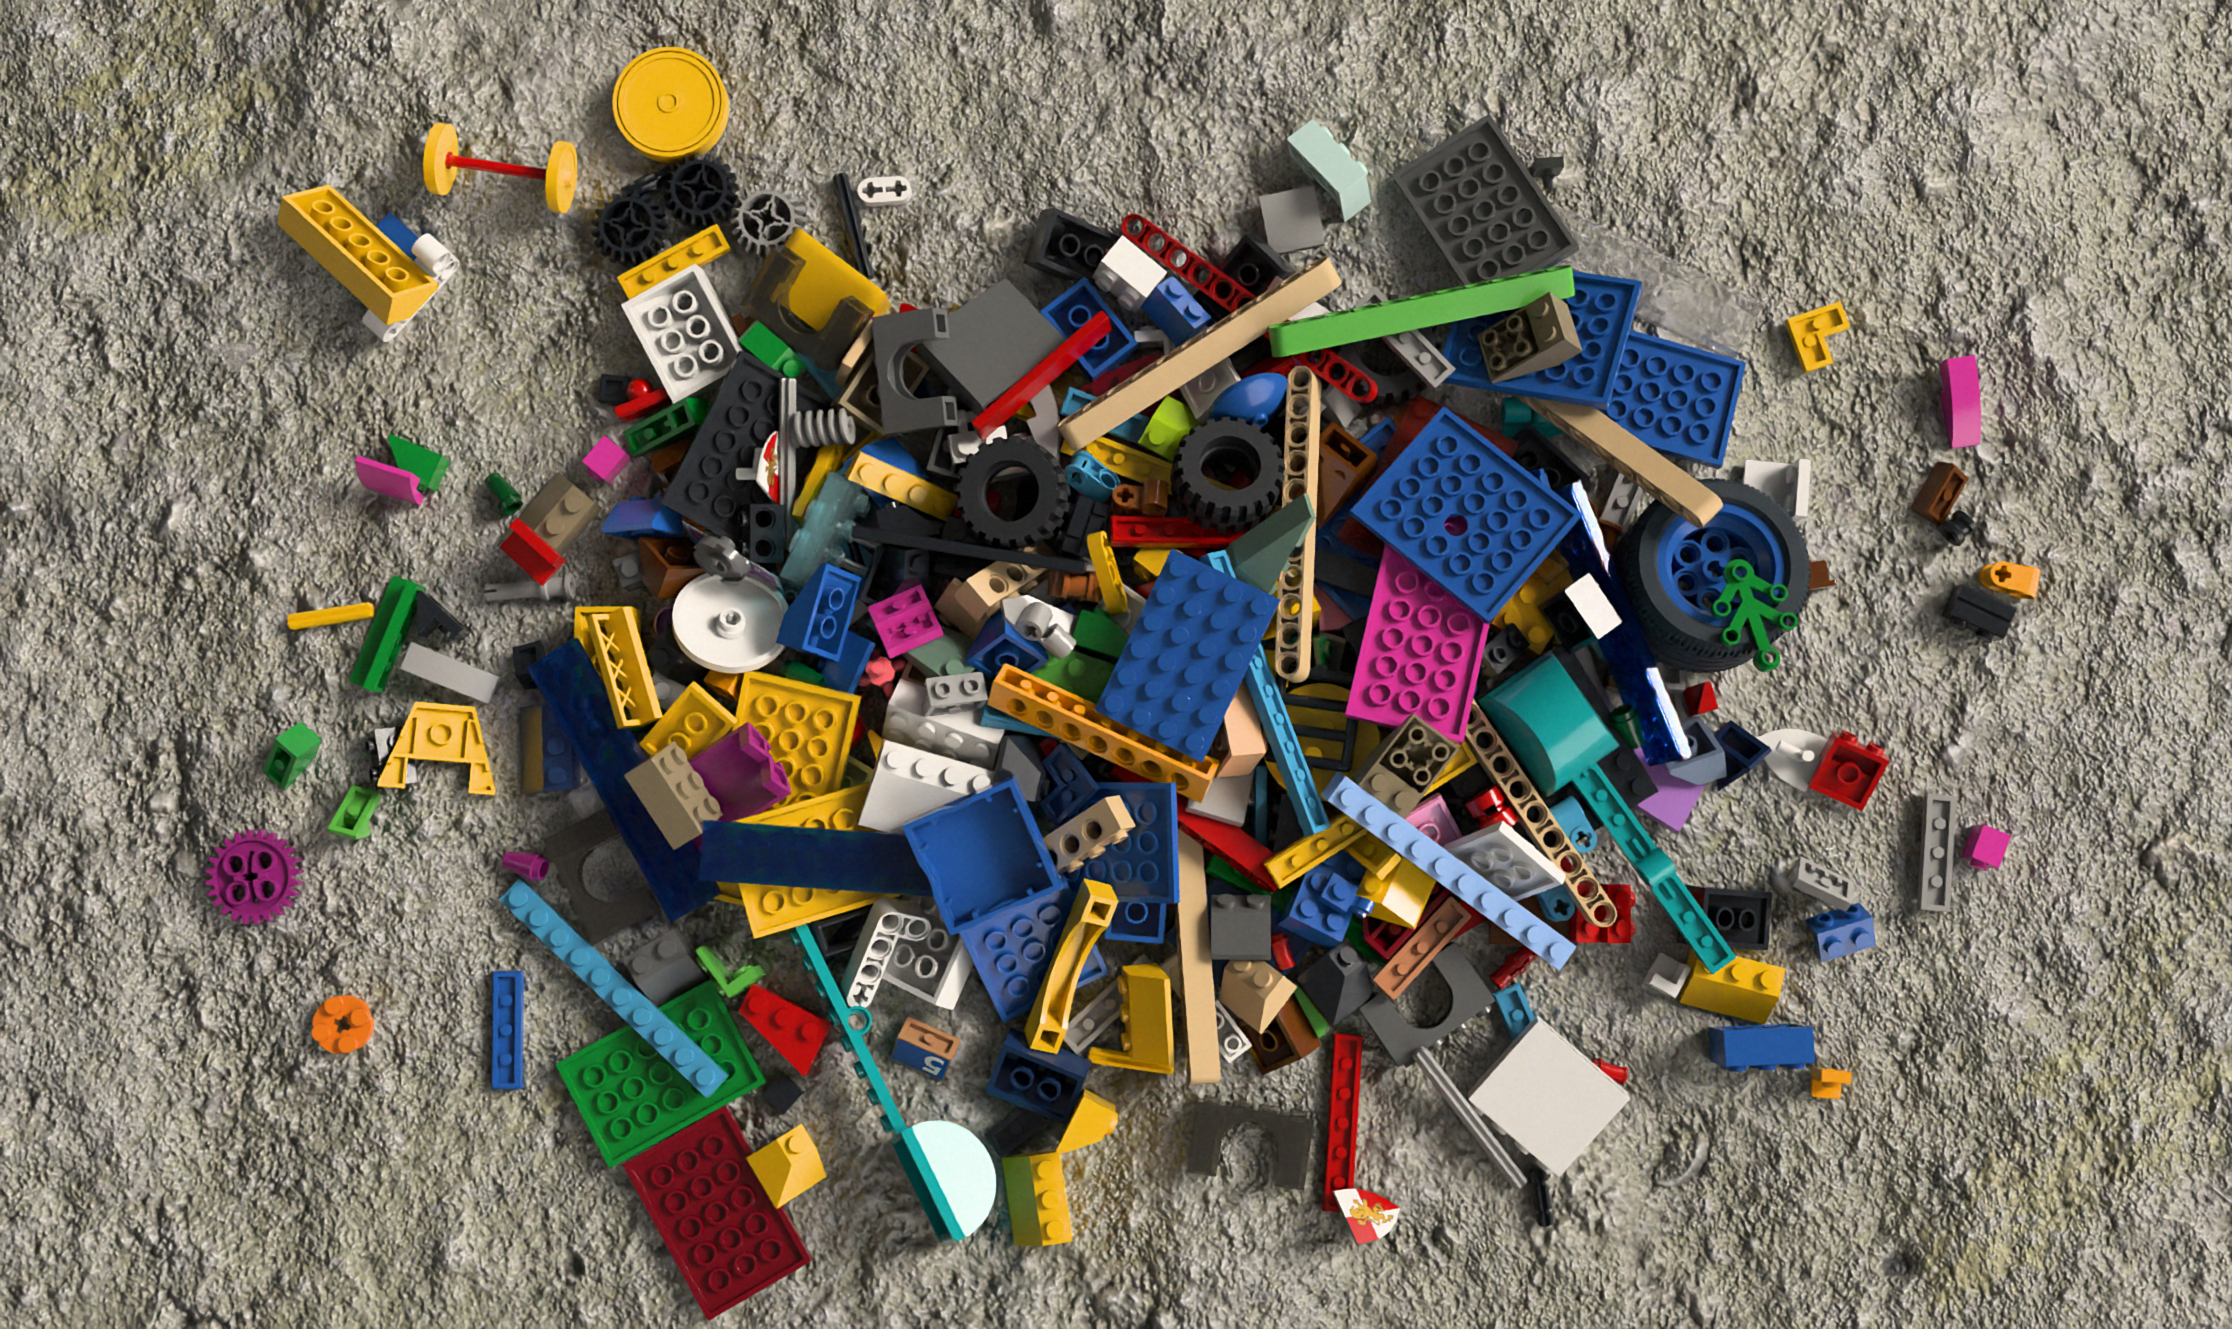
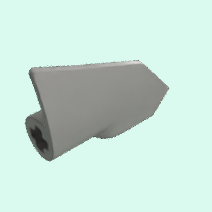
M1029 595L1000 601L1003 619L1025 639L1038 641L1058 660L1065 658L1076 645V640L1072 636L1079 619L1078 616Z

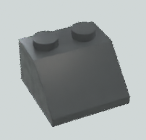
M1211 895V959L1271 960L1270 895Z
M680 928L668 931L622 959L638 987L657 1008L708 979L707 974L698 964L697 957Z

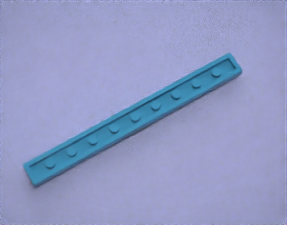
M1226 550L1208 553L1199 557L1202 563L1236 578ZM1260 642L1244 676L1245 683L1249 688L1256 712L1264 727L1266 739L1275 756L1277 768L1281 772L1286 785L1288 797L1292 801L1297 814L1298 823L1303 830L1304 836L1308 837L1331 828Z
M519 878L499 899L706 1098H709L727 1079L729 1075L523 879Z

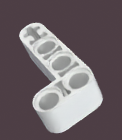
M428 233L421 236L414 243L412 253L417 257L414 262L439 284L438 289L411 318L390 325H386L371 310H368L362 319V323L383 342L392 340L454 274L459 266V260Z
M883 897L874 902L841 981L844 996L850 1007L862 1006L866 1008L871 1003L898 938L918 941L924 939L929 934L931 926L923 908L919 904L889 897Z

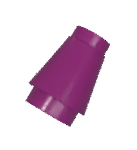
M508 851L504 855L502 865L503 868L535 882L536 880L542 881L547 875L549 860L540 853Z

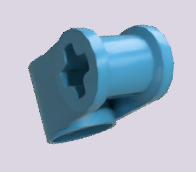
M1079 450L1074 452L1070 458L1071 464L1064 469L1068 477L1066 479L1067 484L1084 497L1093 501L1104 503L1113 494V490L1120 485L1118 476L1087 451Z
M1569 796L1549 808V811L1579 854L1589 852L1595 848L1597 835L1586 819L1581 806L1573 796ZM1578 834L1586 835L1587 839L1584 841V845L1576 844V840L1579 838Z
M1562 885L1534 895L1544 916L1550 921L1568 920L1574 914V902ZM1562 903L1564 908L1560 912L1555 913L1553 908L1557 904Z

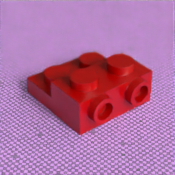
M1842 730L1840 734L1832 731L1819 755L1821 760L1807 785L1815 791L1863 811L1890 760L1884 754L1885 749L1872 742H1868L1867 746L1856 742L1857 736L1845 730Z
M1578 884V894L1585 897L1590 891L1589 884ZM1600 884L1617 911L1615 922L1608 927H1597L1589 924L1575 905L1574 914L1569 918L1570 942L1631 943V937L1636 931L1635 923L1631 920V908L1635 905L1636 901L1635 894L1631 891V885ZM1602 905L1598 906L1594 911L1597 921L1601 922L1606 917V909Z

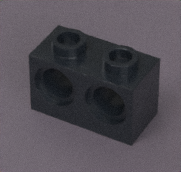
M743 504V510L739 511L738 517L739 526L743 527L742 539L739 540L738 544L739 554L753 563H784V505ZM759 511H762L766 517L765 524L762 527L758 526L755 520L756 514ZM759 540H762L766 546L765 552L761 556L755 550L756 543Z

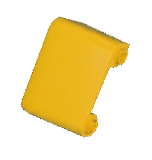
M798 227L789 236L759 287L762 293L759 297L771 307H774L775 304L784 306L825 337L829 343L827 349L839 358L842 355L846 356L870 319L872 320V317L883 316L891 308L887 295L878 286Z

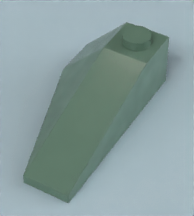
M1302 494L1233 541L1225 549L1236 579L1267 594L1274 595L1278 588L1275 584L1281 571L1286 572L1288 570L1290 554L1294 547L1299 548L1316 518L1309 495Z
M871 617L866 622V625L880 636ZM941 626L944 636L901 654L928 678L979 672L965 662V657L974 641L970 637Z

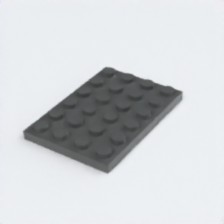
M1490 114L1392 174L1393 180L1462 285L1551 268L1579 251L1578 243Z

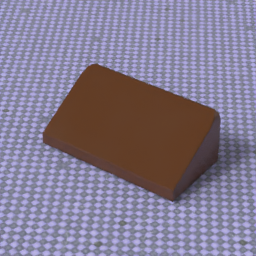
M1937 462L1914 500L1911 509L1939 526L1945 521L1969 478L1953 463Z

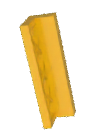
M631 606L621 607L609 614H591L587 616V624L618 729L642 727L663 718ZM598 622H604L607 631L606 636L601 632ZM608 650L614 655L615 663L609 660ZM616 678L621 681L623 691L617 688ZM624 706L629 709L632 720H626Z

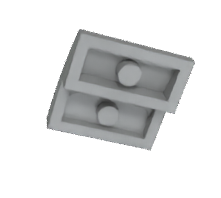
M1314 185L1258 197L1265 240L1277 254L1281 255L1325 244Z

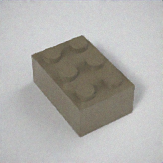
M675 741L651 754L624 775L673 850L702 834L723 815L718 801L709 794L704 786L702 777L693 770L687 761L686 753L677 746Z

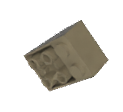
M1550 291L1477 335L1492 383L1558 366L1582 352L1568 305Z
M1412 712L1367 756L1352 778L1360 787L1406 819L1460 747Z

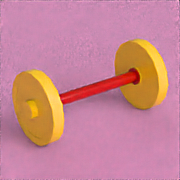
M439 122L435 123L430 129L424 150L423 173L426 188L431 194L442 196L448 194L454 183L458 167L545 180L546 201L549 210L554 213L563 214L570 208L577 182V154L572 142L556 141L548 159L547 169L458 156V138L455 128L451 124Z

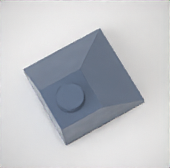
M1700 716L1646 734V739L1670 775L1699 786L1727 776L1725 751Z

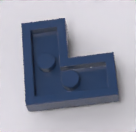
M1060 743L1041 762L1058 784L1039 803L1056 827L1062 826L1100 789L1067 743Z

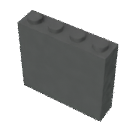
M1004 278L1000 282L988 286L985 292L977 297L968 299L962 307L953 313H947L950 339L920 343L916 345L917 354L978 416L1066 341V339Z

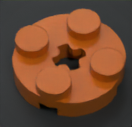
M353 995L328 998L315 1012L312 1023V1037L318 1041L322 1048L331 1053L344 1054L360 1049L367 1044L374 1031V1018L371 1017L368 1004L361 998ZM345 1016L348 1018L347 1024L350 1025L349 1030L343 1029L341 1032L338 1029L337 1021L342 1020Z

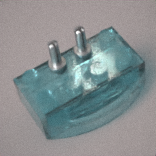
M830 471L817 499H813L806 509L803 518L805 523L803 528L796 531L789 545L790 554L779 575L786 585L802 591L822 562L839 569L843 567L865 577V572H867L868 568L846 558V554L843 553L844 549H842L845 541L851 544L855 541L872 550H876L877 544L882 546L881 542L864 541L851 537L852 526H856L855 520L857 516L865 518L871 506V502L868 501L869 497L866 495L862 485Z

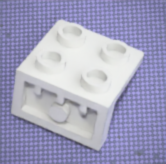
M1798 459L1792 464L1746 460L1744 462L1743 484H1748L1750 487L1753 486L1755 489H1759L1760 492L1766 493L1765 495H1769L1772 500H1776L1775 502L1779 503L1789 513L1788 515L1793 518V522H1798L1807 517L1811 460Z

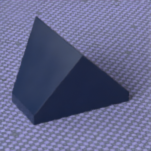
M1732 720L1714 735L1725 751L1727 774L1726 777L1717 779L1718 791L1749 772L1772 751L1769 746Z

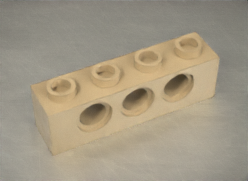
M1044 540L1040 541L1039 546L1034 548L1029 546L1021 550L1057 556ZM996 561L968 578L954 594V597L976 622L985 616L990 619L1001 610V600L1019 597L1021 593L1028 595L1039 585L1038 582H1044L1050 577L1051 569Z
M1120 795L1103 798L1045 836L1043 840L1061 878L1062 873L1066 871L1070 873L1081 868L1084 865L1082 861L1087 857L1092 859L1106 851L1104 846L1109 843L1116 844L1128 837L1126 832L1136 826ZM1098 823L1101 826V835L1098 832ZM1076 838L1079 841V849L1076 846ZM1054 853L1057 855V862L1054 859Z

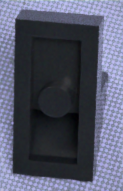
M420 591L417 594L418 635L427 638L438 627L448 638L456 637L464 640L471 631L430 594Z

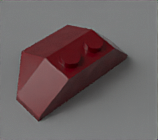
M1436 881L1415 929L1366 915L1364 919L1361 918L1364 941L1387 961L1450 895L1451 891Z

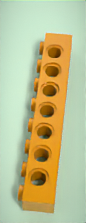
M1007 663L1003 665L993 681L987 705L1154 782H1176V792L1202 803L1219 766V760L1206 755L1203 763L1094 711L1097 706L1096 704Z

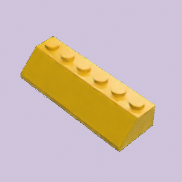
M325 185L282 196L277 224L386 325L411 318L438 289L439 284L332 186Z

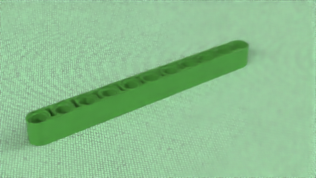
M1556 266L1268 326L1272 357H1284L1521 308L1549 291L1559 299L1575 296L1572 266Z

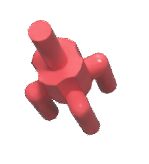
M874 648L869 658L870 661L866 665L865 671L867 673L861 675L858 685L863 689H869L872 684L881 687L885 695L891 699L895 690L893 682L896 679V675L899 672H904L907 662L904 659L891 662L888 658L882 657V654Z

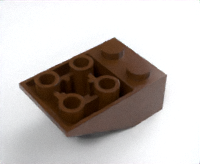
M1334 421L1319 436L1316 528L1319 530L1377 472V454ZM1305 461L1297 466V472L1304 468ZM1282 485V488H1281V491H1280V494H1279V497H1278V498L1281 499V500H1282V489H1283V485ZM1304 489L1296 494L1295 499L1304 494Z

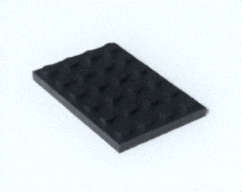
M743 350L739 351L664 491L659 504L719 537H728L738 547L739 540L742 539L743 528L739 526L738 517L739 511L743 510V504L774 503L756 480H737L736 469L752 468L755 449L763 448L769 436L775 431H778L779 438V380L788 377ZM796 382V411H800L803 419H805L807 411H812L814 418H816L817 411L823 410L825 418H827L829 409H833L830 407L831 403ZM800 445V447L796 448L795 494L820 447L811 445L806 448ZM759 511L755 517L756 523L760 527L766 521L765 514L762 511ZM759 540L756 543L755 550L761 556L764 554L766 546L762 540Z

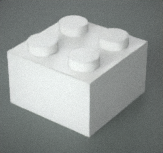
M1122 235L1101 260L1092 277L1096 280L1095 283L1100 289L1105 292L1110 291L1118 298L1117 301L1122 307L1127 310L1132 309L1136 313L1154 288L1160 284L1167 271Z

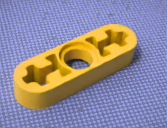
M1104 531L1089 534L1087 536V545L1107 611L1111 616L1125 613L1128 610L1127 598L1109 538Z

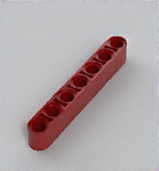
M1117 764L1114 765L1108 774L1109 778L1115 782H1154ZM1176 792L1178 829L1265 891L1274 893L1277 885L1263 862L1274 856L1275 853L1235 825L1185 811L1188 797Z

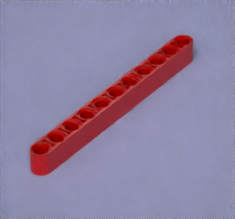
M1129 214L1123 219L1121 230L1129 240L1231 313L1244 306L1247 301L1256 298L1254 294L1150 220L1138 214ZM1138 222H1141V232L1137 235H1134V225ZM1163 237L1164 245L1160 250L1156 251L1155 242ZM1185 253L1186 261L1182 266L1178 267L1177 258L1180 254ZM1203 269H1208L1207 280L1200 283V272ZM1225 285H1230L1231 293L1227 298L1223 299L1221 297V290ZM1269 332L1263 334L1267 339H1269ZM1320 349L1322 358L1315 364L1310 359L1313 351L1291 355L1351 399L1361 403H1368L1376 398L1378 393L1376 382L1331 349ZM1339 365H1343L1345 368L1344 376L1339 380H1335L1333 376L1334 369ZM1365 381L1368 384V391L1364 396L1359 397L1356 393L1357 385Z

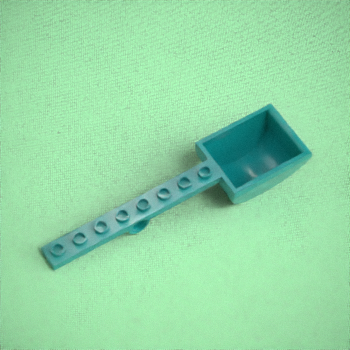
M1549 650L1478 700L1480 706L1546 797H1549L1570 781L1709 974L1713 975L1736 958L1735 954L1675 873L1676 868L1671 859L1662 849L1655 845L1597 765L1599 760L1620 745L1553 652Z
M807 924L791 928L788 931L789 937L795 947L800 946L804 956L801 957L802 964L808 974L813 973L817 981L814 984V988L821 1000L826 999L830 1008L827 1010L828 1017L832 1025H838L843 1034L840 1037L842 1046L847 1053H852L856 1061L853 1063L854 1070L860 1080L864 1078L869 1087L866 1090L867 1097L873 1107L878 1106L882 1114L879 1120L886 1133L891 1132L893 1136L890 1142L939 1242L946 1245L967 1237L984 1222L995 1198L996 1175L988 1151L975 1135L954 1123L927 1121L907 1129L862 1038L872 1025L870 1012L862 1006L847 1007ZM853 1015L859 1016L863 1021V1028L859 1030L852 1029L848 1024V1018Z

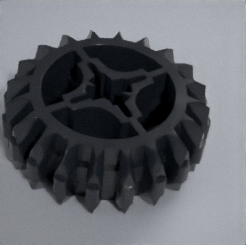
M698 153L694 154V160L692 161L687 156H684L685 164L682 166L678 162H674L677 171H667V175L671 180L663 181V186L668 190L662 193L664 199L668 200L665 206L668 210H672V217L674 219L680 218V223L683 226L690 222L692 229L695 230L698 228L699 223H701L704 230L709 227V222L719 226L717 219L720 217L728 221L729 218L725 212H731L732 208H735L732 203H735L737 198H739L735 193L740 190L739 185L734 183L737 177L735 173H730V166L728 164L722 165V160L719 157L712 161V157L708 153L705 154L703 160H701ZM710 173L722 180L723 190H718L716 186L711 185ZM697 174L693 180L686 181L692 175ZM680 193H685L687 197L692 198V210L681 204ZM717 202L715 205L705 210L706 206L709 203Z
M623 190L622 198H618L615 193H612L611 198L613 201L611 203H608L607 200H602V204L605 207L604 210L595 209V213L600 218L591 219L593 226L597 227L591 230V234L597 238L594 241L595 246L602 248L600 253L604 257L609 256V260L612 263L620 260V264L626 267L630 260L632 265L636 267L639 264L638 259H642L645 262L649 260L647 258L649 254H652L653 257L658 255L655 250L656 247L662 249L665 247V244L660 239L668 238L669 234L663 229L669 227V223L663 219L666 214L663 209H659V203L656 200L650 202L651 198L648 194H644L640 198V193L634 190L631 197H628V192ZM639 210L650 216L651 227L640 222ZM625 211L622 217L615 218L618 214ZM629 225H634L633 231L631 230L629 233L625 231ZM609 230L620 235L621 247L611 243ZM645 239L640 245L635 246L638 240Z

